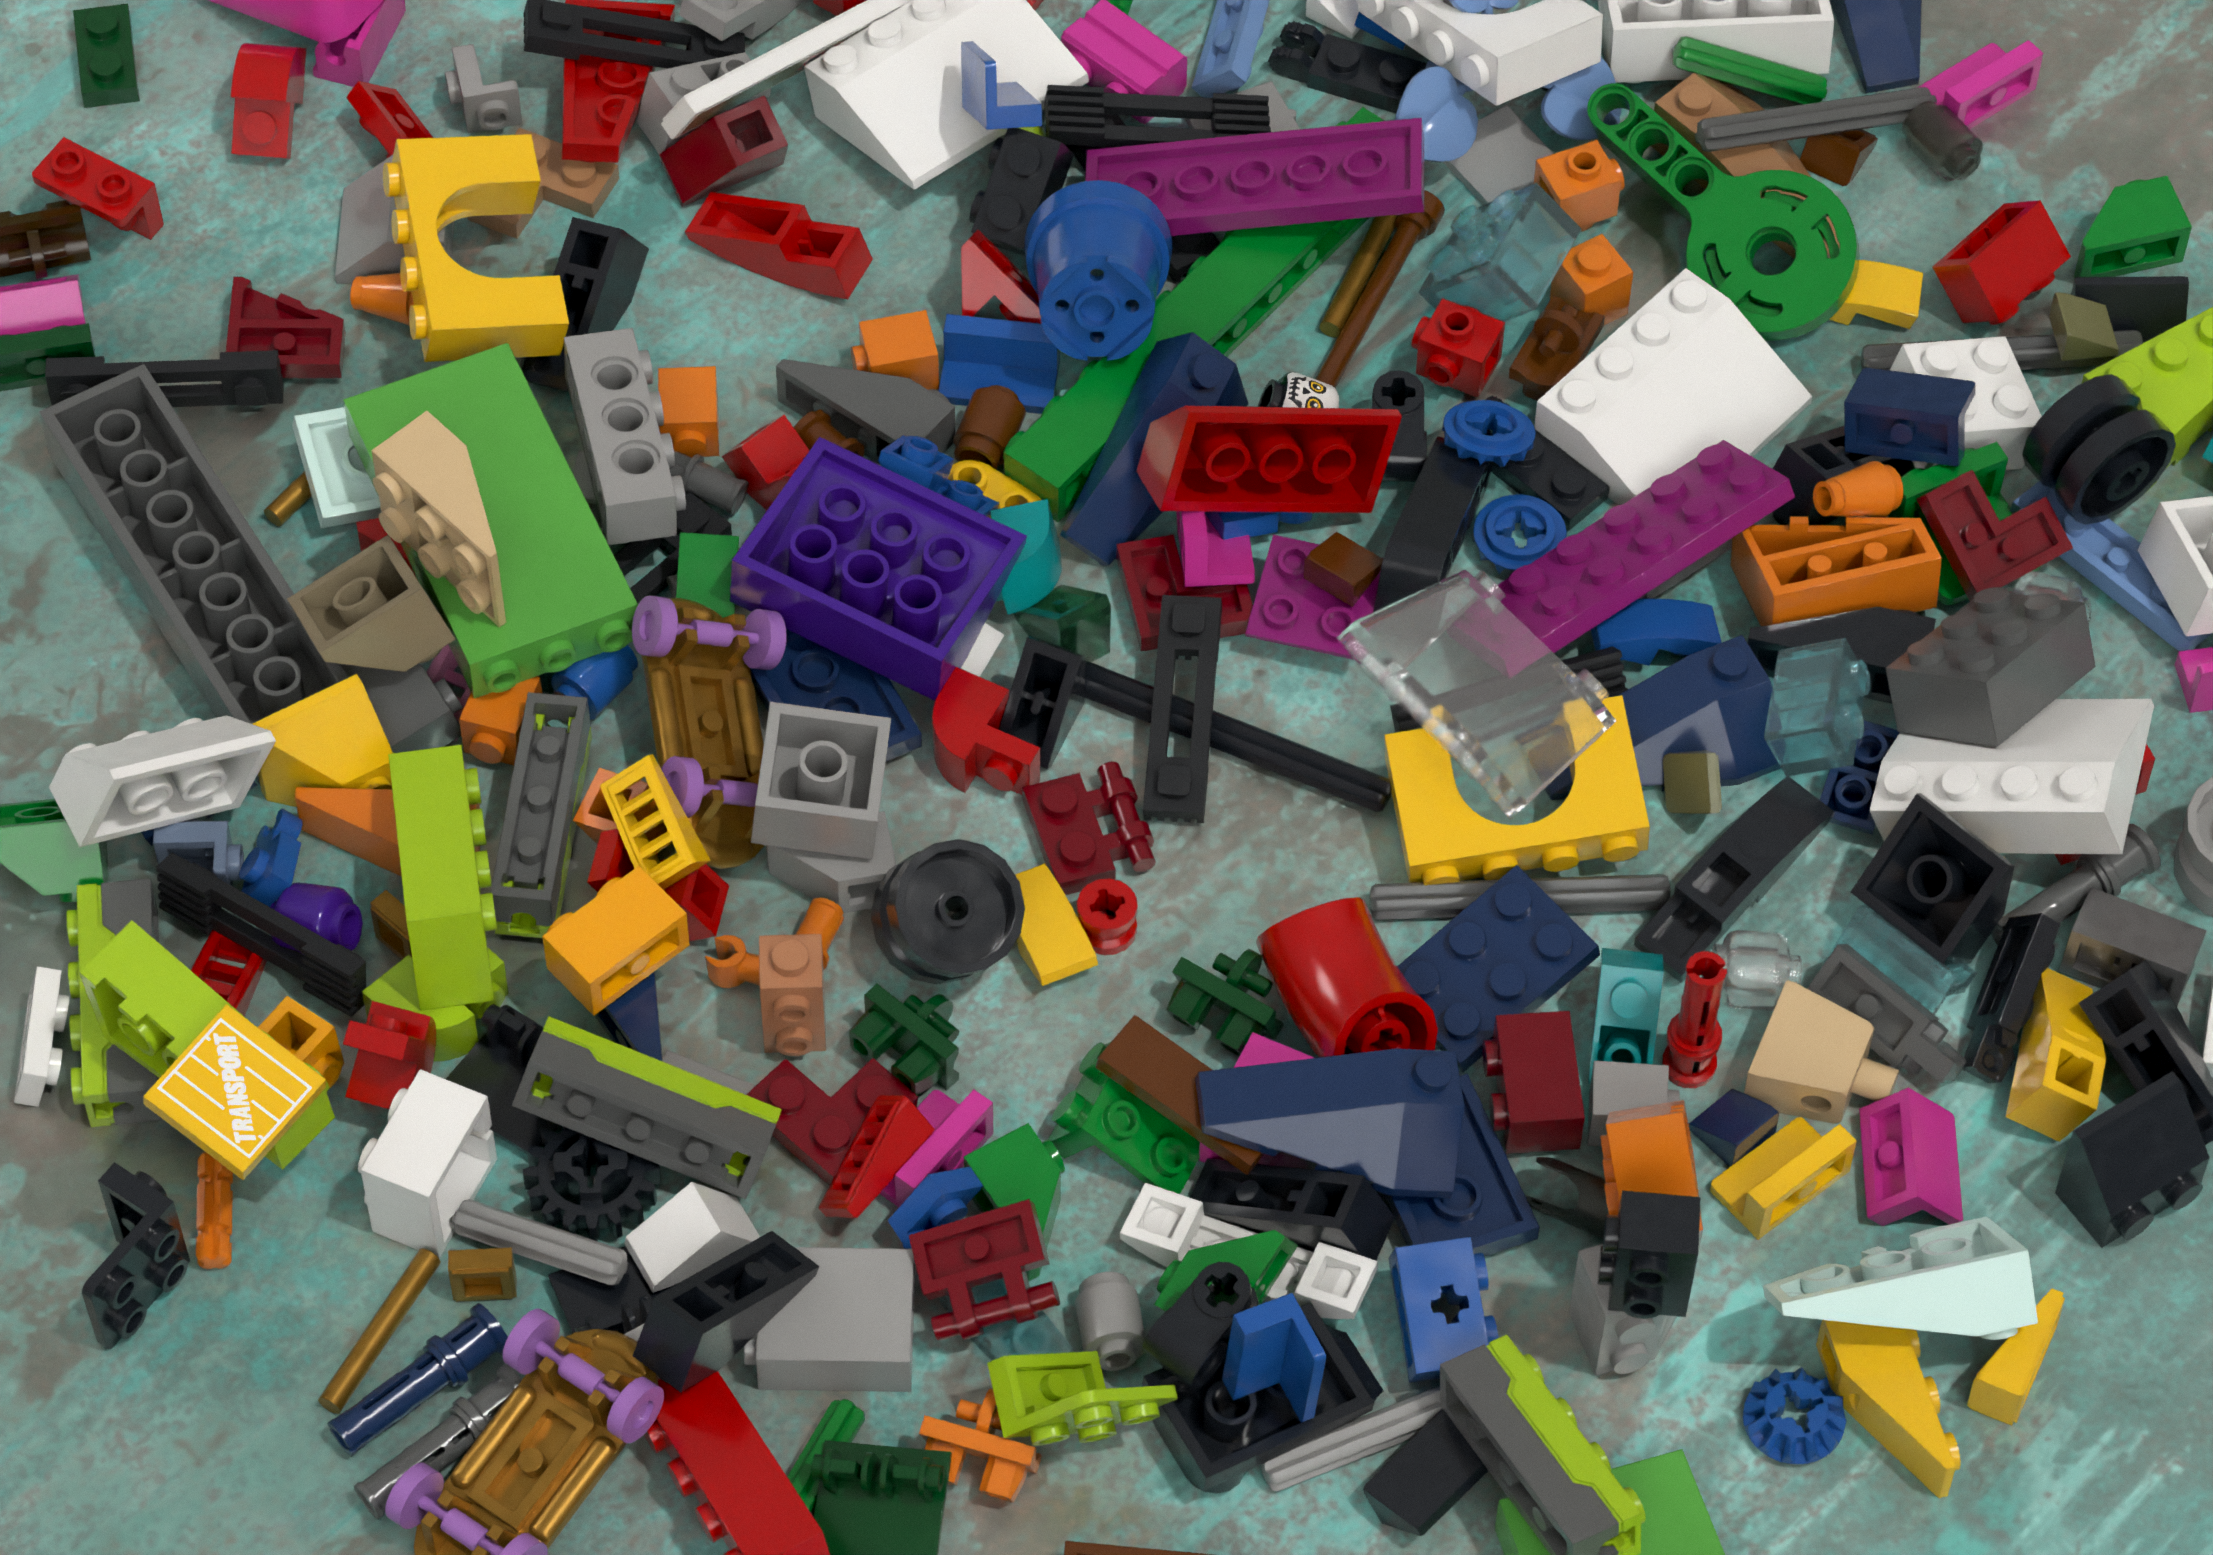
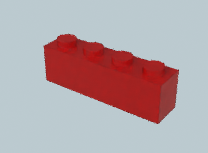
M718 1371L681 1393L669 1383L658 1379V1386L664 1391V1401L656 1420L644 1436L656 1454L666 1449L672 1461L666 1463L673 1482L684 1498L694 1493L701 1504L695 1508V1512L708 1538L712 1543L722 1538L729 1548V1551L723 1555H830L822 1529Z

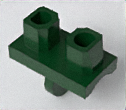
M1252 949L1244 951L1237 961L1223 953L1218 954L1212 968L1227 976L1226 981L1184 957L1180 958L1172 973L1179 983L1174 989L1166 1009L1169 1015L1190 1029L1198 1031L1213 1005L1225 1011L1229 1015L1214 1039L1218 1044L1240 1057L1252 1032L1263 1037L1266 1035L1275 1040L1284 1026L1282 1021L1275 1018L1276 1011L1246 994L1248 990H1251L1265 998L1273 986L1271 980L1258 974L1262 964V955Z
M877 983L864 994L865 1013L849 1031L850 1047L855 1053L869 1062L872 1058L877 1060L892 1047L902 1057L891 1066V1073L917 1096L935 1083L947 1091L959 1080V1073L953 1069L954 1062L959 1054V1047L952 1043L958 1037L959 1029L948 1022L953 1011L952 1001L942 994H937L924 1003L912 994L904 1003H901Z

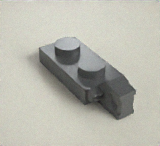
M1838 944L1807 988L1869 1021L1874 1027L1870 1048L1895 1069L1904 1068L1911 1074L1918 1075L1923 1068L1940 1083H1944L1948 1080L1955 1081L1967 1063L1966 1059L1959 1052L1943 1041L1949 1030L1942 1023L1938 1022L1939 1018L1848 944Z

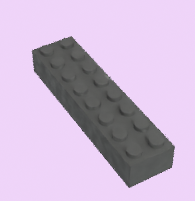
M145 364L39 411L49 455L216 718L227 715L252 724L349 678L340 664L325 662L287 600V598L294 595L293 591ZM257 775L255 779L258 782V784H260L259 777Z

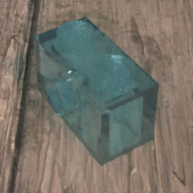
M1846 638L1779 650L1764 738L1785 776L1853 765L1857 739H1861L1864 733V723L1861 714L1864 695L1869 694L1871 688L1867 665L1863 660H1857Z

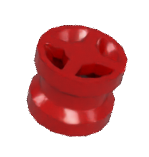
M1111 878L1098 879L1087 884L1079 894L1077 914L1095 953L1100 955H1116L1125 951L1134 942L1137 934L1136 916L1138 905L1137 897L1131 887L1122 881ZM1106 910L1115 912V917L1108 915Z

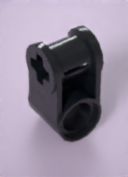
M1400 370L1390 371L1381 375L1375 382L1372 393V409H1398L1402 415L1382 481L1416 482L1427 459V431H1424L1425 392L1423 384L1418 377Z
M1217 1262L1208 1265L1198 1274L1197 1278L1177 1302L1155 1322L1144 1339L1142 1351L1191 1390H1197L1202 1387L1215 1374L1226 1357L1233 1315L1259 1305L1257 1294L1251 1287L1248 1276L1240 1267L1230 1262ZM1220 1292L1228 1296L1236 1293L1238 1297L1233 1305L1225 1301L1217 1304L1215 1301L1216 1295Z

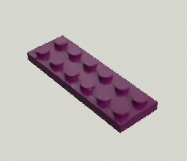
M1422 118L1092 149L1087 150L1085 181H1112L1127 185L1141 192L1162 212L1168 223L1171 236L1424 212V129Z
M1725 440L1716 445L1706 447L1690 462L1671 474L1656 479L1649 488L1626 503L1611 508L1605 513L1604 517L1584 530L1564 538L1556 548L1531 564L1516 569L1509 578L1489 591L1469 599L1461 609L1443 619L1449 637L1501 674L1513 680L1795 498L1789 478Z

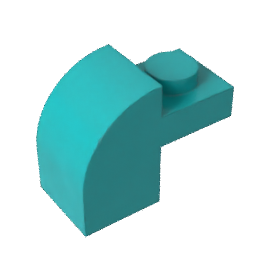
M1048 499L990 510L991 519L1027 535L1026 544L997 601H1004L1007 614L1022 611L1041 601L1054 589L1061 576L1060 541Z

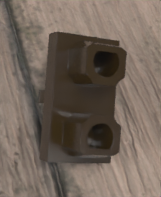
M63 200L47 203L41 211L15 215L11 211L0 212V277L35 271L36 279L48 277L46 268L91 260L81 208L75 204L70 205L69 202Z

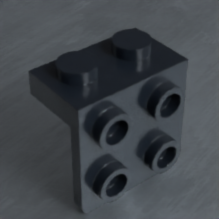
M115 1162L102 1175L98 1183L115 1239L120 1244L88 1278L82 1288V1296L96 1340L107 1349H112L121 1338L127 1339L137 1332L145 1320L147 1309L163 1291L170 1292L181 1282L190 1262L174 1201L167 1197L163 1187L150 1175L142 1171H138L133 1175Z

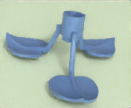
M1519 0L1449 1L1461 12L1493 14V8H1512ZM1602 57L1601 62L1542 86L1547 88L1548 91L1542 100L1541 114L1548 126L1557 134L1573 140L1598 138L1588 116V101L1599 87L1616 83L1611 69ZM1430 60L1427 62L1426 68L1418 72L1408 83L1400 100L1395 120L1422 118L1424 160L1431 162L1452 161L1466 154L1476 138L1478 127L1476 109L1468 99L1463 97L1465 92L1473 90L1453 77L1447 69L1437 66ZM1621 108L1610 111L1604 118L1603 123L1608 125L1619 124Z

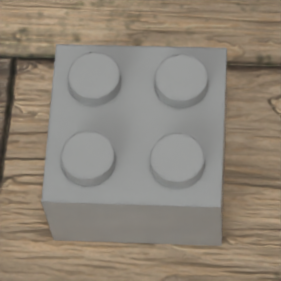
M770 702L755 802L751 843L872 859L891 718Z

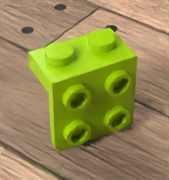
M1097 1351L1005 1355L987 1363L1003 1437H1031L1033 1446L1060 1442L1068 1439L1070 1434H1078L1080 1443L1107 1439L1117 1434L1116 1424L1122 1422V1425H1134L1154 1420L1160 1417L1158 1407L1178 1399L1175 1385L1106 1389Z

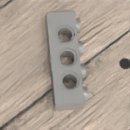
M633 328L564 337L565 379L608 545L677 536V511L686 510L685 490L681 475L671 476L669 468L675 467L670 433L660 434L658 426L664 425L659 391L649 392L648 385L653 384L649 351L638 350Z

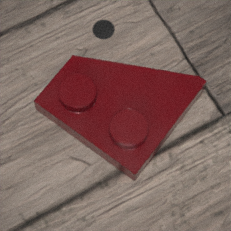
M233 277L226 352L278 350L283 378H342L346 336L343 318L321 309H309L301 301L282 293L277 299L253 290L251 280L244 277Z

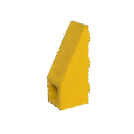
M2047 968L2041 974L2032 997L2034 1001L2032 1014L2023 1026L2006 1118L2060 1142L2097 1110L2106 1056L2102 1038L2079 1005L2080 1001L2093 994V989Z
M1822 1320L1816 1347L1831 1389L1835 1392L1836 1396H1843V1408L1938 1498L1947 1497L1954 1473L1961 1466L1960 1453L1954 1435L1951 1432L1944 1433L1937 1415L1940 1413V1398L1935 1381L1931 1376L1924 1377L1917 1359L1920 1357L1921 1352L1917 1330Z

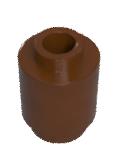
M991 385L978 388L973 392L953 439L956 447L954 457L958 462L977 460L988 464L996 470L998 465L1004 464L1003 453L1010 439L1019 432L1026 416L1025 407L1012 390L999 385Z

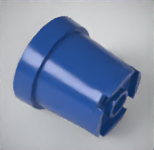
M1103 180L1084 181L1069 185L1053 193L1034 212L1026 229L1024 241L1027 271L1031 284L1038 294L1043 331L1057 349L1072 358L1088 361V356H1107V361L1120 359L1136 350L1151 331L1156 297L1161 292L1167 279L1172 256V237L1168 223L1159 208L1148 197L1136 189L1121 183ZM1093 269H1101L1103 274L1094 276L1091 274V271Z

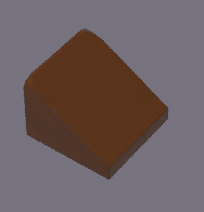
M1864 130L1808 137L1800 161L1806 170L1841 186H1847L1854 179L1876 146L1878 138H1876V135Z
M1335 532L1314 548L1304 559V579L1353 607L1380 573L1383 558L1342 534Z

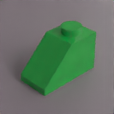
M2168 176L2149 180H2133L2125 185L2114 187L2082 240L2074 278L2116 277L2183 262L2192 225Z
M1027 1123L964 1156V1168L971 1167L983 1185L981 1190L972 1198L981 1213L1030 1199L1036 1207L1047 1251L1061 1201V1174L1065 1172V1167L1054 1144L1048 1139L1041 1142L1032 1127ZM1042 1267L1026 1271L1028 1282L1040 1276Z
M1271 1230L1188 1250L1182 1261L1175 1259L1162 1274L1157 1285V1291L1161 1294L1154 1305L1166 1312L1177 1302L1204 1268L1217 1262H1230L1240 1267L1248 1276L1260 1305L1298 1245L1278 1231ZM1220 1292L1215 1297L1217 1304L1225 1301L1233 1305L1238 1299L1236 1293L1228 1296Z

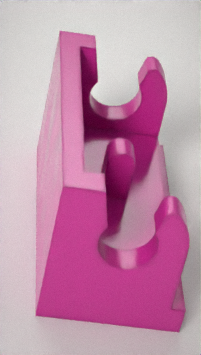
M384 0L349 36L335 42H318L315 48L316 64L313 67V76L354 87L357 81L369 83L406 11L405 0Z

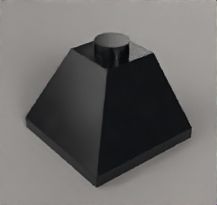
M1917 793L1851 890V893L1940 964H1965L1972 962L2003 917L2015 866L1922 793Z

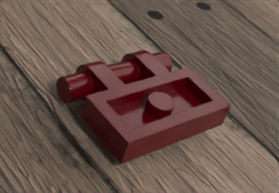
M1117 762L1104 763L1097 769L1102 786L1096 790L1086 791L1080 773L1022 787V801L1045 864L1065 895L1080 892L1087 884L1098 879H1116V869L1113 861L1129 858L1133 870L1136 872L1147 871L1153 868L1156 863L1151 850L1154 839L1149 825L1145 821H1140L1134 805L1137 802L1138 796L1132 780L1123 776L1120 765ZM1113 814L1118 830L1114 833L1103 835L1097 818Z
M1030 1199L909 1235L923 1296L928 1300L945 1295L950 1297L953 1311L931 1317L933 1332L938 1341L961 1335L963 1340L981 1336L984 1333L983 1328L1012 1319H1016L1018 1324L1038 1319L1039 1311L1060 1305L1059 1294L1053 1281L1030 1287L1026 1271L1050 1264L1036 1207ZM1004 1278L1007 1295L976 1304L972 1287Z

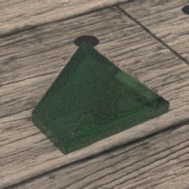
M1061 584L1035 605L1013 613L1017 622L1028 636H1033L1085 655V660L1093 662L1110 653L1111 604L1107 594Z

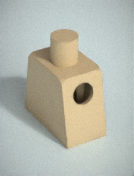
M1786 980L1749 1068L1744 1094L1771 1105L1779 1113L1835 1124L1842 1121L1853 1093L1874 1101L1892 1095L1899 1070L1867 1059L1874 1033V1027L1869 1021L1793 981Z

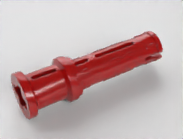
M1701 951L1689 958L1686 964L1687 973L1681 997L1680 1013L1671 1019L1667 1027L1668 1045L1662 1055V1065H1669L1668 1079L1673 1084L1682 1088L1695 1089L1705 1086L1713 1079L1717 1070L1716 1053L1722 1044V1028L1717 1021V1014L1727 969H1723L1725 967L1724 959L1710 951ZM1694 1062H1699L1697 1072L1693 1073Z

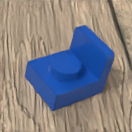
M971 1167L928 1174L887 1221L901 1240L903 1248L912 1249L909 1235L963 1219L968 1213L966 1205L981 1190L983 1185Z

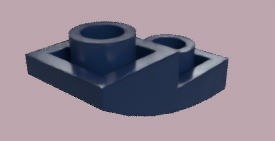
M1848 716L1835 759L1832 760L1820 797V801L1835 812L1830 823L1873 835L1876 823L1869 810L1881 761L1900 733L1896 729Z

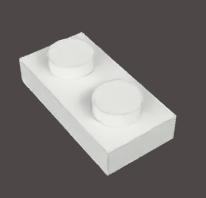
M38 966L36 968L27 999L14 1103L39 1107L45 1084L55 1086L57 1084L62 1060V1049L52 1047L54 1031H64L69 1006V996L59 994L62 970Z

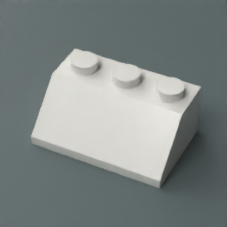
M227 715L205 721L200 718H192L181 722L174 728L155 733L137 731L124 737L121 741L100 746L92 743L77 746L63 757L49 789L79 847L239 808L276 740L270 730Z

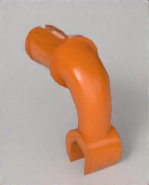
M814 898L795 935H822L823 969H825L829 963L827 952L844 921L842 916L843 910L838 904L829 899ZM723 935L715 937L717 956L720 960L705 956L710 980L721 988L737 987L744 982L760 986L759 955L748 953L745 943L736 936Z

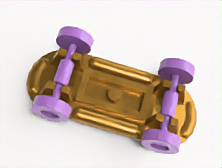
M646 596L640 601L634 613L632 639L636 651L641 654L658 764L711 860L706 864L717 869L738 867L752 860L765 846L763 844L751 843L764 743L750 668L772 670L779 664L786 646L787 634L784 619L777 611L763 609L753 610L746 620L745 615L732 614L723 618L714 610L695 601L683 598Z
M539 1308L531 1310L524 1315L510 1332L503 1349L504 1363L520 1374L525 1375L519 1385L513 1390L475 1440L445 1483L441 1473L426 1463H417L398 1479L389 1494L385 1508L386 1516L404 1529H411L417 1526L414 1541L415 1555H548L549 1547L626 1444L633 1443L641 1438L652 1426L661 1410L664 1401V1391L658 1386L656 1373L633 1357L637 1342L617 1331L602 1329L575 1332L566 1337L560 1336L558 1339L560 1323L556 1318Z

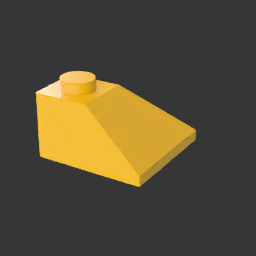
M357 674L252 723L253 725L270 730L276 740L258 773L261 791L267 801L297 807L295 801L296 787L392 789L388 754H392L393 751L365 687Z

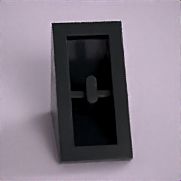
M1033 636L1026 638L999 730L1040 747V766L1047 769L1052 766L1085 703V655Z

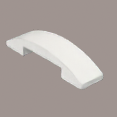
M1145 1183L1120 1231V1239L1152 1260L1168 1267L1175 1259L1182 1261L1188 1250L1258 1233L1205 1216L1203 1202ZM1318 1242L1314 1252L1297 1247L1262 1304L1293 1293L1299 1306L1311 1302L1320 1318L1354 1319L1378 1269V1261L1322 1242Z

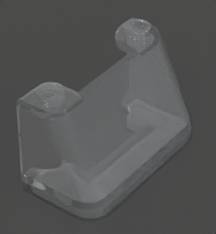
M1463 570L1354 621L1337 637V640L1374 685L1392 703L1399 704L1456 761L1471 779L1479 783L1489 795V799L1511 820L1616 722V719L1602 703L1609 696V693L1588 670L1584 668L1576 675L1500 602L1506 595L1483 570L1475 577L1467 570Z

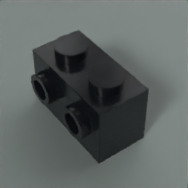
M1008 128L1005 137H998L992 147L988 168L993 171L986 191L980 190L972 203L969 220L974 225L971 232L974 234L979 230L996 247L1025 256L1024 241L1029 221L1037 208L1049 196L1063 188L1074 153L1060 141L1020 128Z
M1622 1190L1618 1215L1606 1214L1603 1246L1600 1247L1597 1284L1609 1286L1608 1310L1625 1312L1629 1316L1641 1319L1654 1318L1658 1315L1686 1317L1698 1258L1701 1197Z

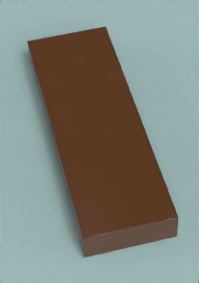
M1134 1015L1098 1057L1095 1066L1098 1070L1244 1174L1248 1175L1264 1156V1153L1202 1133L1195 1077L1198 1072L1211 1071L1212 1069L1138 1016Z

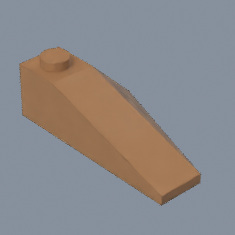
M1693 73L1655 102L1654 111L1720 171L1727 175L1744 176L1764 170H1787L1811 177L1787 141L1712 152L1703 151L1700 144L1696 143L1694 134L1697 133V123L1702 119L1765 110L1732 84ZM1661 143L1651 145L1652 148L1663 156L1669 148L1668 145ZM1694 179L1704 189L1707 188L1708 181ZM1767 190V191H1766V192H1768V191H1778V192H1780L1781 194H1787V195L1795 196V197L1801 198V199H1803V200L1806 199V198L1803 197V196H1800V195H1797V194H1793V193H1789V192H1782L1781 190ZM1827 216L1826 219L1832 228L1836 242L1840 249V243L1837 240L1834 226L1829 217ZM1772 241L1792 258H1795V250L1791 245L1783 241ZM1824 241L1828 258H1830L1829 248Z

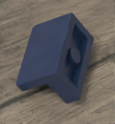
M1875 368L1862 369L1844 401L1845 452L1959 467L1964 457L1965 413L1975 396V382Z

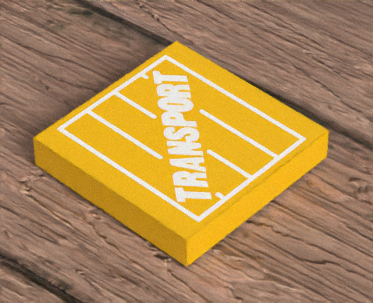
M226 1004L143 1096V1104L240 1179L244 1180L326 1088V1079Z

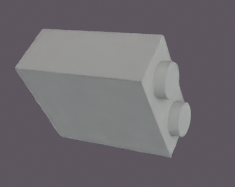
M795 1247L820 1267L816 1276L744 1346L745 1365L756 1366L758 1390L911 1392L915 1264L912 1249Z

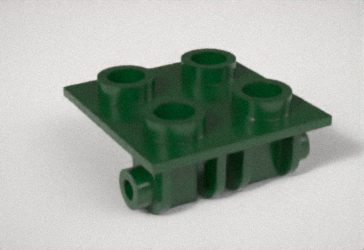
M825 1440L823 1454H815L813 1457L811 1473L813 1480H819L814 1519L823 1531L830 1555H938L952 1453Z

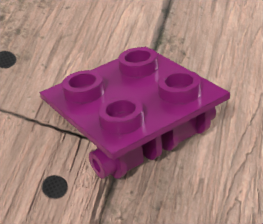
M1273 535L1245 636L1361 661L1374 613L1380 573L1352 607L1304 579V559L1320 544Z

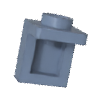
M191 819L154 829L153 845L158 864L173 852L190 863H197L213 872L217 878L233 886V881L242 880L239 878V872L244 862L242 844H232L228 821H200Z

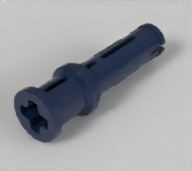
M477 1303L469 1310L470 1317L442 1338L437 1335L432 1336L426 1341L427 1345L423 1347L424 1354L363 1397L361 1401L327 1423L334 1438L346 1453L353 1456L358 1450L367 1445L369 1441L408 1415L433 1394L438 1393L447 1385L451 1388L462 1386L468 1381L467 1373L496 1352L503 1355V1349L508 1336L487 1308Z

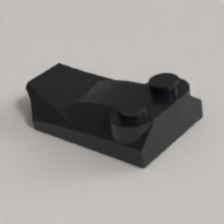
M1311 1302L1300 1306L1325 1351L1326 1363L1315 1416L1310 1420L1304 1422L1299 1420L1280 1383L1233 1400L1222 1381L1226 1357L1215 1374L1197 1390H1191L1165 1368L1143 1376L1142 1387L1175 1385L1178 1399L1158 1407L1160 1417L1154 1419L1153 1423L1183 1474L1194 1487L1209 1493L1230 1491L1241 1482L1246 1471L1373 1410L1375 1400L1384 1390L1347 1332L1334 1329L1325 1324Z

